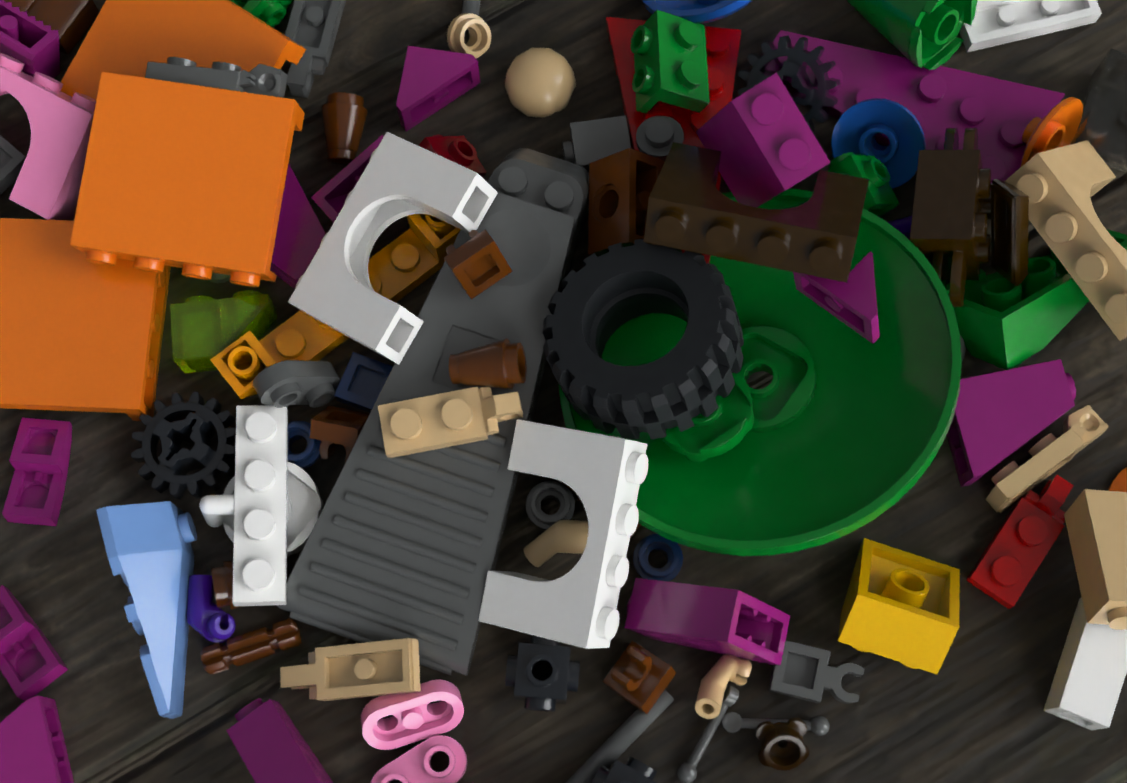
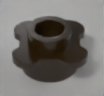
M791 718L787 722L773 724L769 721H764L760 723L755 730L756 737L761 741L762 747L758 753L760 763L767 767L785 771L794 769L809 757V748L804 744L803 739L804 734L807 732L805 722L799 718ZM781 740H786V741H787V742L781 743V744L778 743V742L781 741Z

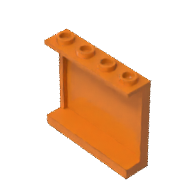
M106 0L61 80V83H63L61 92L73 97L75 92H78L96 100L101 72L145 78L148 62L167 63L168 57L188 59L197 63L196 67L212 68L213 62H226L237 65L242 70L248 72L258 64L281 69L286 60L298 65L306 48L231 0Z
M101 72L70 245L86 253V261L101 265L115 266L118 258L134 261V268L154 273H163L165 265L182 268L181 275L201 280H211L212 273L231 275V283L248 287H259L260 280L276 282L277 275L270 270L294 130L302 131L305 112L295 99Z
M0 218V408L125 413L133 421H141L139 418L141 414L153 417L171 266L164 265L163 273H154L136 269L133 267L134 261L117 258L115 266L92 263L85 260L86 253L70 245L74 221Z

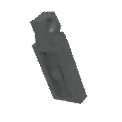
M346 0L294 1L285 36L306 48V51L298 65L287 60L283 64V69L289 70L286 85L289 86V94L291 96L308 99L314 81V74L324 75L326 67L329 65Z
M168 57L167 63H147L145 78L282 98L285 95L288 75L281 69L258 64L248 72L242 70L237 65L226 62H213L212 68L196 67L197 63L179 57Z

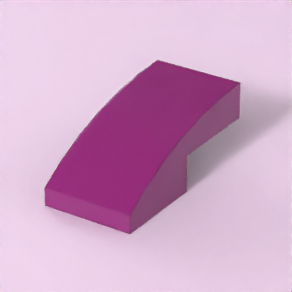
M22 417L9 459L15 471L2 512L7 522L57 526L70 460L73 427L70 421Z
M2 585L0 586V671L15 695L26 701L46 688L65 673L68 668L31 616L10 590Z

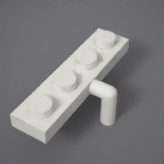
M274 405L236 406L235 494L206 495L199 503L202 515L206 523L211 527L221 526L224 522L223 515H234L232 596L234 607L286 605L287 406L283 408H277Z

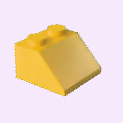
M864 538L842 608L838 642L850 645L861 652H871L898 661L912 669H922L938 674L959 629L960 569Z

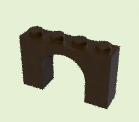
M673 142L649 196L644 242L847 283L869 179L819 170L813 195L804 204L787 209L756 208L738 203L723 195L716 188L722 151Z

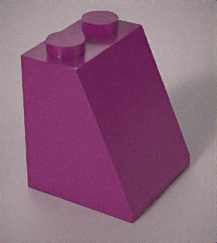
M777 72L733 99L696 131L706 149L722 151L719 165L720 174L737 202L751 207H759L831 163Z

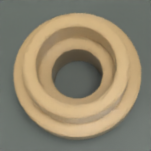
M470 13L460 14L452 20L448 27L447 43L451 52L472 54L477 59L488 50L491 44V31L480 16ZM467 29L470 37L469 41L465 44L464 34Z

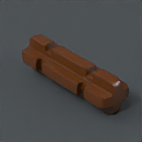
M286 619L274 623L272 629H268L265 626L227 639V644L225 645L218 642L203 647L200 651L202 665L206 673L214 675L229 670V665L231 664L238 667L276 654L275 649L280 648V650L285 651L301 644L299 627L293 619Z

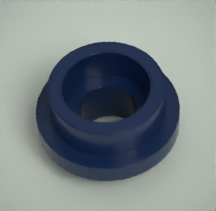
M293 421L288 423V462L306 469L319 459V447L322 441L310 438V423ZM304 439L307 441V447L302 453H292L291 447L296 440Z
M652 534L643 538L637 544L633 554L635 571L642 579L670 582L678 575L683 564V554L678 543L658 534ZM658 551L663 553L667 558V564L662 568L652 567L648 561V556L652 552Z

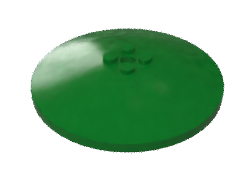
M788 188L757 208L787 209L796 207L807 202L812 197L813 192ZM732 192L722 193L737 202ZM863 208L850 271L870 251L873 253L880 333L879 339L874 344L798 291L795 286L793 272L716 256L710 257V264H714L723 275L725 285L730 288L742 328L744 345L741 347L744 358L739 373L746 382L753 373L761 371L772 375L773 380L763 389L749 387L753 399L754 425L738 445L724 454L709 457L702 462H693L688 460L685 455L670 449L661 438L651 439L648 432H640L639 439L637 440L629 439L647 444L648 472L645 480L640 484L636 503L639 511L638 523L671 541L716 554L771 556L798 552L831 542L873 521L896 504L916 484L934 460L954 418L960 391L962 360L958 324L947 290L926 257L903 233L884 219ZM651 313L633 318L621 325L611 335L603 350L602 359L620 366H638L653 362L676 346L686 330L687 322L676 316L663 313ZM559 385L560 404L566 428L621 438L617 428H615L613 433L607 434L596 429L591 420H584L574 410Z

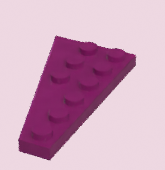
M780 30L772 42L776 49H778L779 38L789 35L792 46H795L799 38L806 37L808 38V51L811 52L819 46L825 48L819 59L822 63L828 61L835 62L836 65L827 73L829 78L840 79V85L829 89V94L838 99L835 106H824L823 109L828 115L837 120L849 107L863 100L881 98L897 102L912 112L919 121L925 136V150H944L946 128L958 129L959 150H963L965 129L977 127L978 150H980L982 167L991 169V183L993 179L1005 181L1021 168L1022 156L1026 147V143L1022 142L1025 128L1033 118L1039 117L1042 119L1053 107L1061 102L1065 93L944 66L928 70L924 67L920 68L913 65L904 57ZM787 56L775 58L764 70L776 72L781 70L784 61L787 60ZM807 65L806 72L811 82L817 84L813 70ZM791 77L782 81L788 92L791 94L800 93L791 86ZM875 134L876 142L883 146L889 145V138L885 134Z

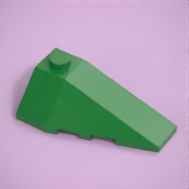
M1106 229L1127 250V235ZM1049 249L1050 254L1028 258V275L1019 286H1014L998 272L985 275L982 269H980L979 281L966 280L963 307H953L956 315L959 334L964 340L965 347L973 357L1006 370L1019 366L1024 360L1043 350L1089 302V299L1051 249ZM948 283L946 290L950 298V283Z

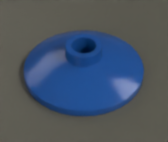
M881 98L863 100L849 107L838 119L831 139L834 159L842 154L853 152L856 155L875 156L880 160L890 174L889 184L892 189L903 185L915 175L918 167L919 150H925L926 148L923 129L912 112L897 102ZM875 134H885L889 138V145L882 146L878 144L875 140Z

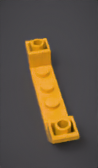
M408 215L410 229L369 258L368 274L374 291L395 303L442 268L445 262L444 257L448 255L446 248L454 244L461 229L431 215ZM300 310L259 341L249 330L210 359V361L239 398L244 399L257 394L253 387V380L267 367L287 360L319 361L349 337Z

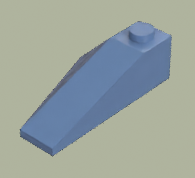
M171 501L106 506L96 509L113 576L120 574L131 593V596H128L127 604L124 605L128 622H132L139 636L144 635L147 642L146 645L140 646V659L158 714L161 717L170 719L181 717L183 713L189 624L186 620L188 579L190 575H193L194 553L191 542L197 541L193 519L189 512L183 513Z

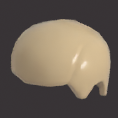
M530 48L512 61L506 74L505 88L511 104L526 116L544 118L567 107L573 90L576 88V80L573 69L564 56L550 48Z

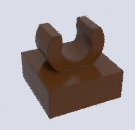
M486 229L480 233L476 230H471L468 233L471 239L457 249L452 244L446 248L448 255L444 257V260L470 299H473L513 272Z
M328 406L312 418L310 438L322 441L319 447L321 458L328 459L335 452L336 443L343 445L346 449V463L369 413Z
M631 641L602 682L610 690L645 714H648L677 672L669 664L634 641Z

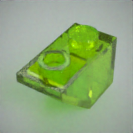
M245 290L234 293L233 298L214 300L210 296L199 295L188 297L185 299V303L170 304L173 361L184 373L217 370L210 359L249 330L259 339L277 319L276 308L268 294Z

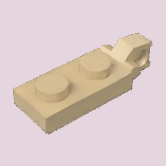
M477 386L378 405L385 453L388 458L487 440L488 435L499 433L498 422L523 418L518 391L492 395L491 387L478 388Z
M1090 405L1068 415L1063 422V434L1059 438H1056L1052 433L1046 435L1028 451L1032 456L1031 459L1020 467L1015 461H1012L991 479L995 487L985 500L996 512H1003L1030 489L1032 490L1069 462L1079 451L1101 436L1109 426Z
M403 638L315 648V652L308 653V664L280 667L281 688H291V690L309 689V699L320 701L421 692L418 639Z

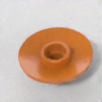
M1068 97L1053 107L1042 119L1035 117L1029 122L1022 135V142L1026 143V147L1023 152L1021 167L1037 153L1072 143L1083 115V103L1076 97Z

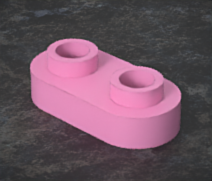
M431 680L420 684L421 692L383 695L371 700L366 704L361 713L362 734L365 741L376 749L391 750L449 732L461 722L464 714L459 689L453 683L446 680ZM441 700L440 702H437V703H430V702H433V701ZM389 715H393V716H391L390 718H386V719L383 718V717H386V716H389Z
M444 735L432 736L379 769L373 776L371 783H390L393 780H399L402 783H458L465 774L467 756L462 745L455 739ZM437 752H445L449 756V766L442 772H436L431 767V758Z

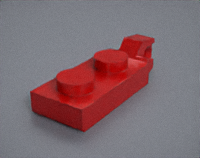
M1056 474L1053 480L1049 479L1039 495L1030 489L1023 498L1016 501L966 581L1007 609L1014 607L1065 526L1063 525L1065 522V512L1059 508L1063 505L1074 485Z

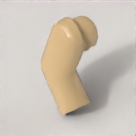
M557 521L524 547L523 550L526 558L535 567H540L557 553L583 554L588 539V521Z
M723 654L701 680L695 703V710L699 716L705 719L718 717L728 682L731 681L739 686L747 683V678L752 669L750 660L728 654Z

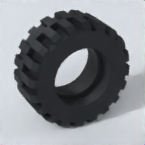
M644 239L634 240V245L623 247L622 242L608 246L609 252L599 257L594 253L582 261L584 267L577 273L572 269L561 282L564 287L562 293L555 291L547 306L552 315L545 317L542 334L546 339L543 345L546 360L574 410L584 420H591L596 429L610 434L617 428L621 438L634 440L639 439L640 432H648L651 439L666 437L665 429L677 426L680 432H683L694 426L693 417L702 414L707 418L718 408L716 396L719 394L724 398L727 397L735 385L732 373L741 371L744 358L741 347L744 345L743 332L730 288L725 285L723 275L714 264H706L704 255L686 250L682 253L681 249L653 245L644 242ZM663 313L676 316L687 322L686 330L676 346L653 362L638 366H620L602 359L603 350L611 335L621 325L633 318L645 314Z

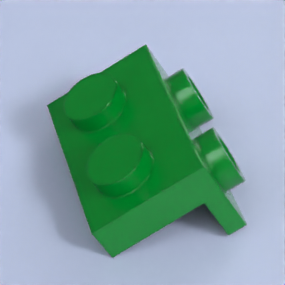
M656 10L643 25L636 28L631 39V51L634 53L635 68L632 89L636 93V111L646 114L658 101H662L700 113L710 103L705 25Z

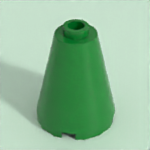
M847 0L858 13L913 65L920 68L924 67L928 70L938 68L947 62L958 50L963 39L957 37L963 23L972 25L977 7V0Z

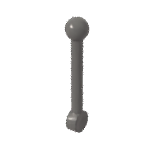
M728 684L725 689L720 714L718 717L709 720L687 763H683L678 767L677 776L681 782L691 783L696 779V766L728 707H731L738 699L739 690Z
M729 712L722 719V727L728 733H736L741 728L756 729L764 721L774 724L777 722H787L788 719L741 718L739 714ZM819 715L811 720H803L807 731H811L816 736H824L829 731V721L824 716Z

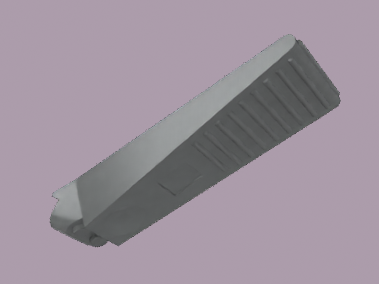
M519 148L510 152L493 171L488 183L498 194L476 230L480 233L486 229L513 272L473 299H470L446 261L444 262L418 315V318L424 322L400 364H394L287 581L286 605H277V608L290 612L289 617L359 643L403 638L418 639L419 664L450 676L453 671L467 676L470 670L482 623L478 620L488 570L495 571L519 475L517 471L507 470L517 419L498 422L499 433L488 435L487 440L388 458L385 453L378 405L477 387L452 383L449 375L450 355L509 339L511 343L520 342L523 345L527 364L525 383L515 384L513 389L491 387L492 395L518 391L523 411V418L518 419L532 422L547 364L543 348L546 342L542 334L543 321L547 315H552L547 307L555 291L562 293L564 290L561 282L570 272L574 253L588 219L589 172L577 164L526 148ZM460 230L453 244L455 249L471 239L469 234Z

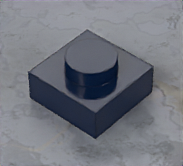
M353 352L334 395L336 400L370 413L393 366Z

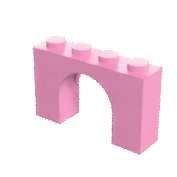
M0 53V96L10 93L20 102L27 114L31 129L29 151L9 199L47 220L73 221L96 100L78 92H75L73 97L61 92L63 83L39 72H35L32 77L22 72L24 63Z

